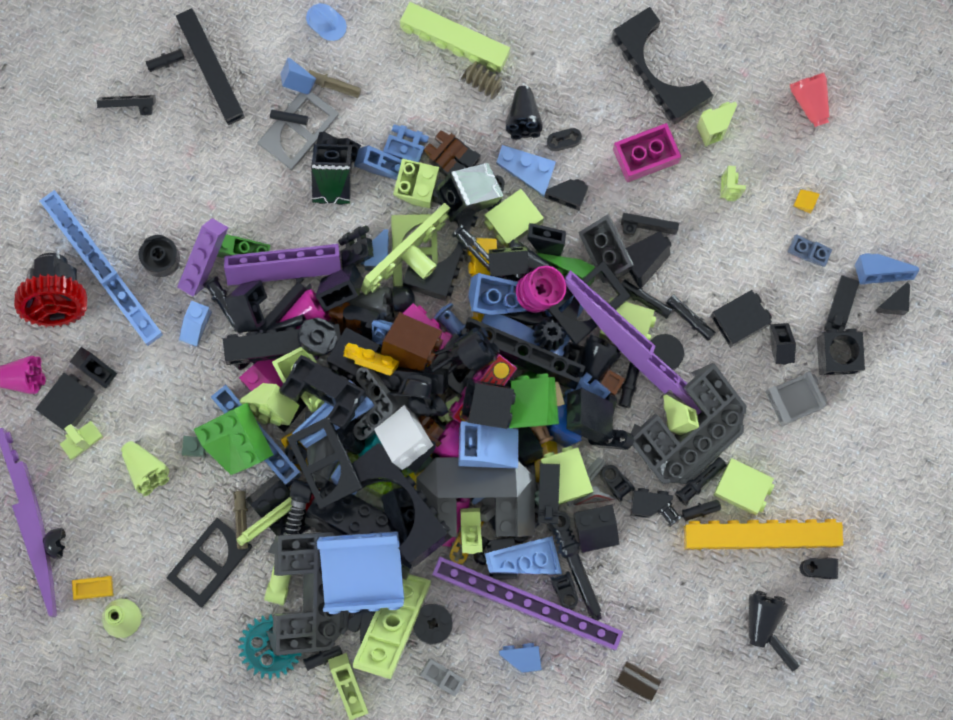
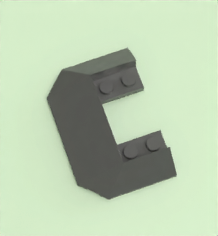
M715 363L691 372L694 378L683 387L701 410V413L697 414L699 428L683 435H673L657 414H654L642 426L637 424L633 426L631 434L634 436V443L632 446L662 483L687 484L688 480H693L744 433L743 418L744 414H746L747 406Z
M459 457L435 458L416 477L417 492L421 490L428 499L425 502L429 507L433 505L439 513L437 518L440 522L444 520L451 529L449 534L452 537H457L456 498L495 497V536H535L534 475L519 461L518 468L458 466Z
M333 532L276 535L268 551L274 554V575L303 574V612L273 614V630L267 631L274 655L331 650L338 637L348 630V610L341 611L338 614L323 612L325 602L320 549L317 548V540L319 537L335 536Z

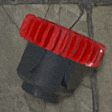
M44 253L34 259L32 267L28 270L26 281L21 282L20 286L17 287L14 306L16 313L20 314V318H24L25 322L30 321L31 325L36 323L38 327L45 325L46 328L47 326H53L54 328L58 325L62 327L63 324L69 326L70 322L75 323L76 320L81 319V316H84L87 309V294L82 284H78L77 269L69 265L68 260L63 255Z

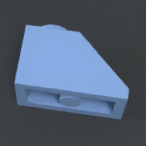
M194 301L190 302L183 319L179 337L180 341L198 346L212 313L209 307Z

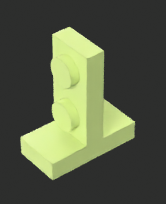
M92 421L79 430L70 424L64 428L68 433L65 435L67 439L61 442L60 446L68 457L73 460L103 438V436Z
M480 508L460 509L462 553L475 554L482 552Z

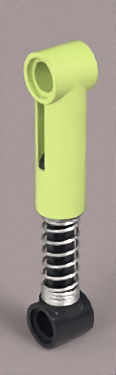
M298 479L293 481L290 491L292 507H290V517H287L289 521L286 522L288 524L285 527L286 532L283 535L299 534L298 531L301 529L299 525L302 524L301 520L304 514L303 510L306 509V503H309L312 497V491L308 482ZM273 566L264 601L284 606L289 591L288 586L291 575L276 576L274 575Z

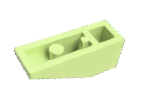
M347 653L329 659L330 670L349 719L352 720L368 714Z

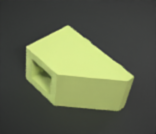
M663 396L664 410L667 415V427L671 432L683 435L699 428L695 409L671 396Z

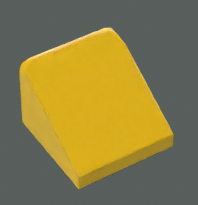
M800 189L793 207L811 214L820 194Z
M548 441L543 443L544 455L551 452L558 454L556 442Z

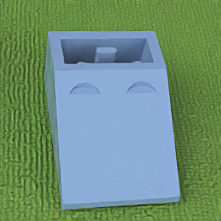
M461 421L459 427L458 466L518 468V429L508 427L504 429Z

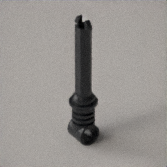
M297 278V283L264 318L265 323L258 330L249 332L264 334L265 331L269 330V326L279 323L303 293L312 288V285L309 283L305 288L301 284L304 278ZM249 363L234 364L238 370H243L249 365Z
M560 511L558 512V519L561 520L562 527H558L556 524H547V528L553 535H556L554 537L555 540L558 539L556 542L560 544L558 546V554L567 559L589 616H592L594 620H601V608L579 557V546L581 544L576 539L573 540L575 536L571 535L573 531L569 530L571 528L570 517L567 513Z

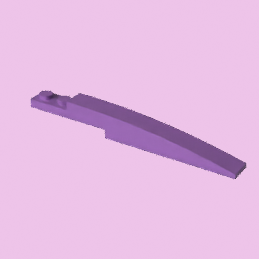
M570 270L565 277L566 286L616 347L664 394L671 390L677 398H680L686 405L695 409L697 414H700L701 410L683 388L688 383L653 353L656 346Z
M0 428V447L19 503L12 505L48 614L50 617H56L57 611L51 561L44 548L43 540L46 534L33 483L26 463L23 461L17 462L20 459L16 449L13 450L12 448L13 438L10 431L7 432L4 428Z

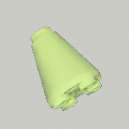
M133 441L123 445L121 448L122 457L133 486L138 493L148 496L159 485L163 486L169 481V468L162 461Z
M117 599L110 602L102 613L104 629L108 634L116 638H127L133 635L138 630L142 620L139 607L128 599ZM118 613L119 617L115 620L113 615Z

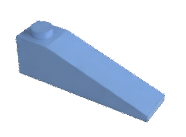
M480 273L471 277L468 297L472 312L497 315L527 310L517 300L516 285L518 282Z

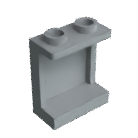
M811 371L781 385L773 386L766 391L781 426L794 422L827 406L826 396L823 392H820L817 386L819 385L818 379L815 374L812 375Z

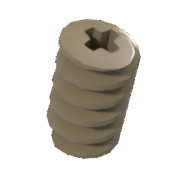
M475 61L465 70L461 80L466 79V83H472L473 88L478 87L479 92L485 90V96L491 94L490 98L493 100L502 88V78L500 77L496 81L495 73L489 76V69L482 72L484 66L482 65L477 69V62Z

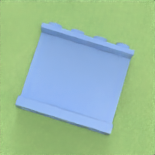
M399 532L318 538L317 548L320 549L325 602L323 612L338 614L341 611L348 610L349 613L360 612V609L379 611L380 608L397 610L403 607L404 590L401 555L398 549L400 547Z

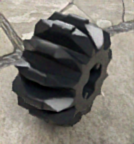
M552 318L548 319V321L545 319L541 320L534 327L535 331L532 335L536 338L534 344L539 343L541 348L545 347L548 351H551V349L553 351L558 350L564 344V339L566 338V334L563 333L564 327H559V321L554 323Z

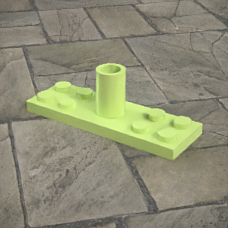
M446 203L439 207L367 274L361 291L365 295L370 291L374 293L380 287V282L383 279L388 280L393 275V270L403 260L422 279H426L436 269L437 265L418 246L423 242L426 244L433 237L432 233L434 231H440L445 226V221L449 217L447 214L450 207Z
M411 574L407 580L403 579V607L397 610L380 608L379 611L375 612L353 662V668L392 679L420 608L431 586V580Z

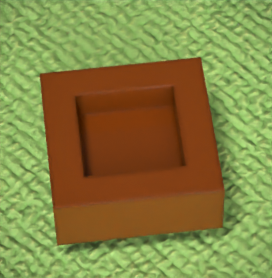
M608 370L601 384L608 388L611 394L616 395L625 378Z

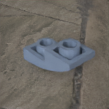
M796 234L787 252L808 262L825 267L832 249L817 241L811 242Z

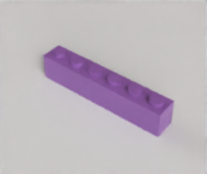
M332 244L224 256L227 285H240L258 280L266 282L331 275L341 270L339 245Z

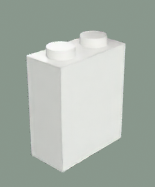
M405 405L374 429L392 463L402 470L411 465L413 461L433 446L415 413Z

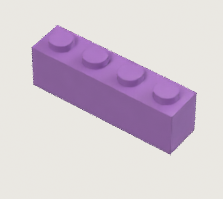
M213 218L202 225L177 288L193 297L204 289L203 284L208 279L229 227Z

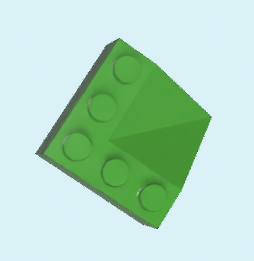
M248 403L193 429L201 446L230 475L250 468L273 456Z

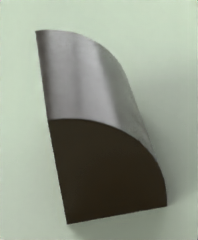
M626 661L615 682L646 700L652 701L661 680Z

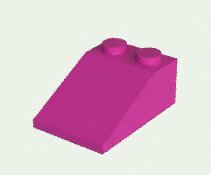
M277 359L258 361L239 377L250 392L262 383L277 384L280 388L283 385L272 363Z

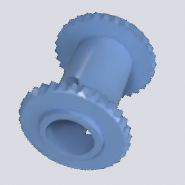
M450 303L441 308L433 319L437 322L440 321L452 335L456 333L460 336L465 325L452 313L453 304Z

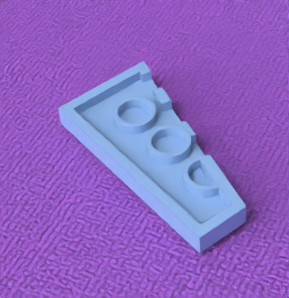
M367 396L355 410V417L353 419L375 406ZM325 402L292 434L326 418L334 407ZM322 429L300 440V442L307 448L327 436V434Z
M553 536L484 553L489 573L562 574Z

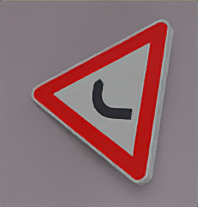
M592 486L593 493L575 501L573 505L616 500L615 496L601 493L598 486Z

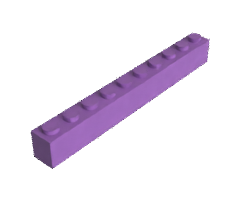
M439 557L432 577L613 651L617 650L624 632L442 557Z

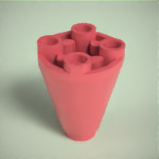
M825 73L790 84L792 94L810 122L814 124V127L829 123L828 87Z

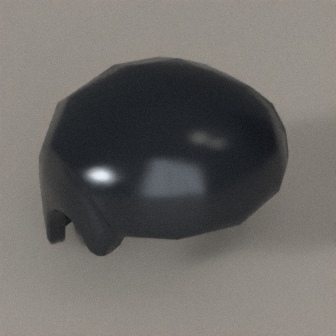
M407 286L393 287L394 310L403 314L413 303L415 304V295Z
M62 527L50 530L43 540L46 553L56 560L63 557V550L65 549V546L60 543L66 537L65 530Z

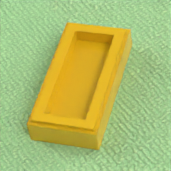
M112 576L72 580L73 600L114 596Z

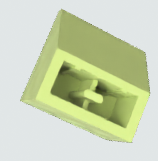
M726 102L721 104L718 109H708L702 112L697 129L705 147L723 140L737 107L736 102L731 104Z
M402 159L393 195L412 205L430 209L439 177V167Z
M262 383L239 401L242 405L248 403L253 415L257 417V421L265 425L267 423L277 426L281 424L290 425L299 407L295 401L280 393V387L277 384Z

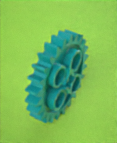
M270 614L268 620H266L262 615L261 622L255 618L253 620L254 626L248 623L249 631H242L246 637L239 638V641L244 643L238 646V649L243 650L239 657H245L242 665L248 663L247 671L253 668V675L255 676L260 672L261 679H263L265 674H268L269 680H271L272 674H275L276 678L279 679L280 672L286 676V669L288 668L292 671L294 668L291 663L298 664L299 661L295 657H301L302 654L274 655V652L268 649L256 657L255 653L264 650L267 647V643L271 645L267 631L273 629V617ZM259 639L262 642V646L254 648L251 641ZM269 656L272 659V664L264 665L261 662V658Z

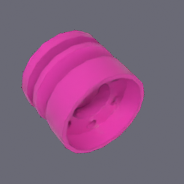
M546 265L529 272L516 285L518 302L524 309L533 313L543 312L558 304L566 294V282L563 275L554 267Z

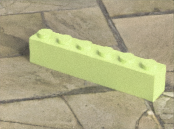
M409 2L400 20V28L408 34L414 33L423 41L436 43L435 45L441 49L447 48L456 56H464L472 63L476 61L477 65L482 64L491 72L497 71L501 73L510 55V47Z

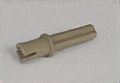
M309 70V73L316 78L314 84L320 85L321 88L326 87L358 98L361 94L360 87L328 77V74L323 75Z
M246 491L233 492L236 539L242 535V532L247 530L246 512L248 508H246ZM237 542V548L241 550L247 549L248 542L242 546Z

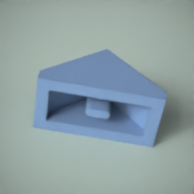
M287 58L280 73L283 87L304 94L310 93L316 80L314 76L291 58Z

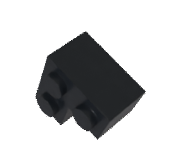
M261 280L242 283L225 298L233 325L238 333L258 330L265 323L259 304L267 298V294Z

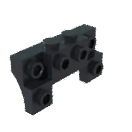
M303 355L296 360L288 378L279 389L282 395L295 402L306 391L333 406L334 408L327 416V419L343 430L355 417V410L366 398L365 390L349 382L346 377L338 376L330 368L322 367Z

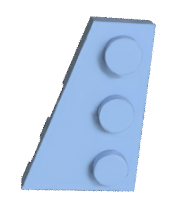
M502 145L496 164L512 176L523 181L529 188L537 191L539 195L545 197L556 161Z

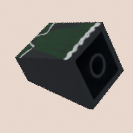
M314 144L311 163L312 203L350 204L352 145Z
M489 163L452 171L435 189L442 205L446 203L450 207L447 214L450 222L491 207L504 196Z

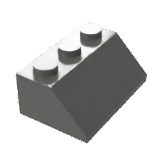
M609 214L578 232L595 267L604 261L616 278L619 279L629 273L634 266ZM599 272L598 274L600 276L602 283H607L608 281L601 274V272Z

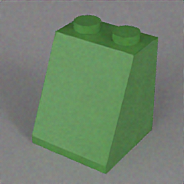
M537 374L535 379H530L529 376H518V380L511 381V388L516 393L514 405H511L512 421L509 424V428L559 424L555 377H548V374Z

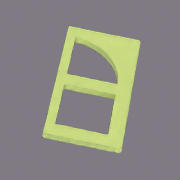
M432 214L392 215V251L403 242L409 231L421 225ZM436 230L432 233V247L418 248L426 256H432V261L438 264ZM401 262L393 270V287L403 286Z

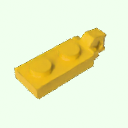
M348 343L345 346L343 356L355 360V364L391 376L399 366V361L390 356L375 353L373 350L358 347L356 344Z

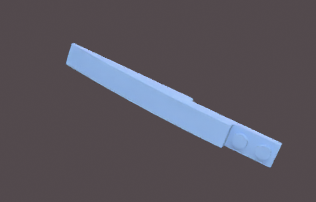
M54 190L42 198L40 203L146 345L149 346L163 335L57 192Z

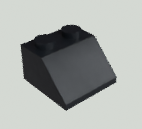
M613 505L579 511L573 514L578 540L581 544V553L620 545Z

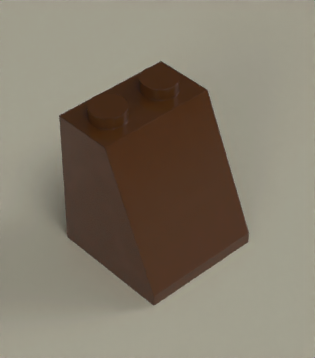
M399 313L383 340L381 355L390 356L398 360V367L425 370L428 364H432L435 358V350L439 351L442 346V331Z

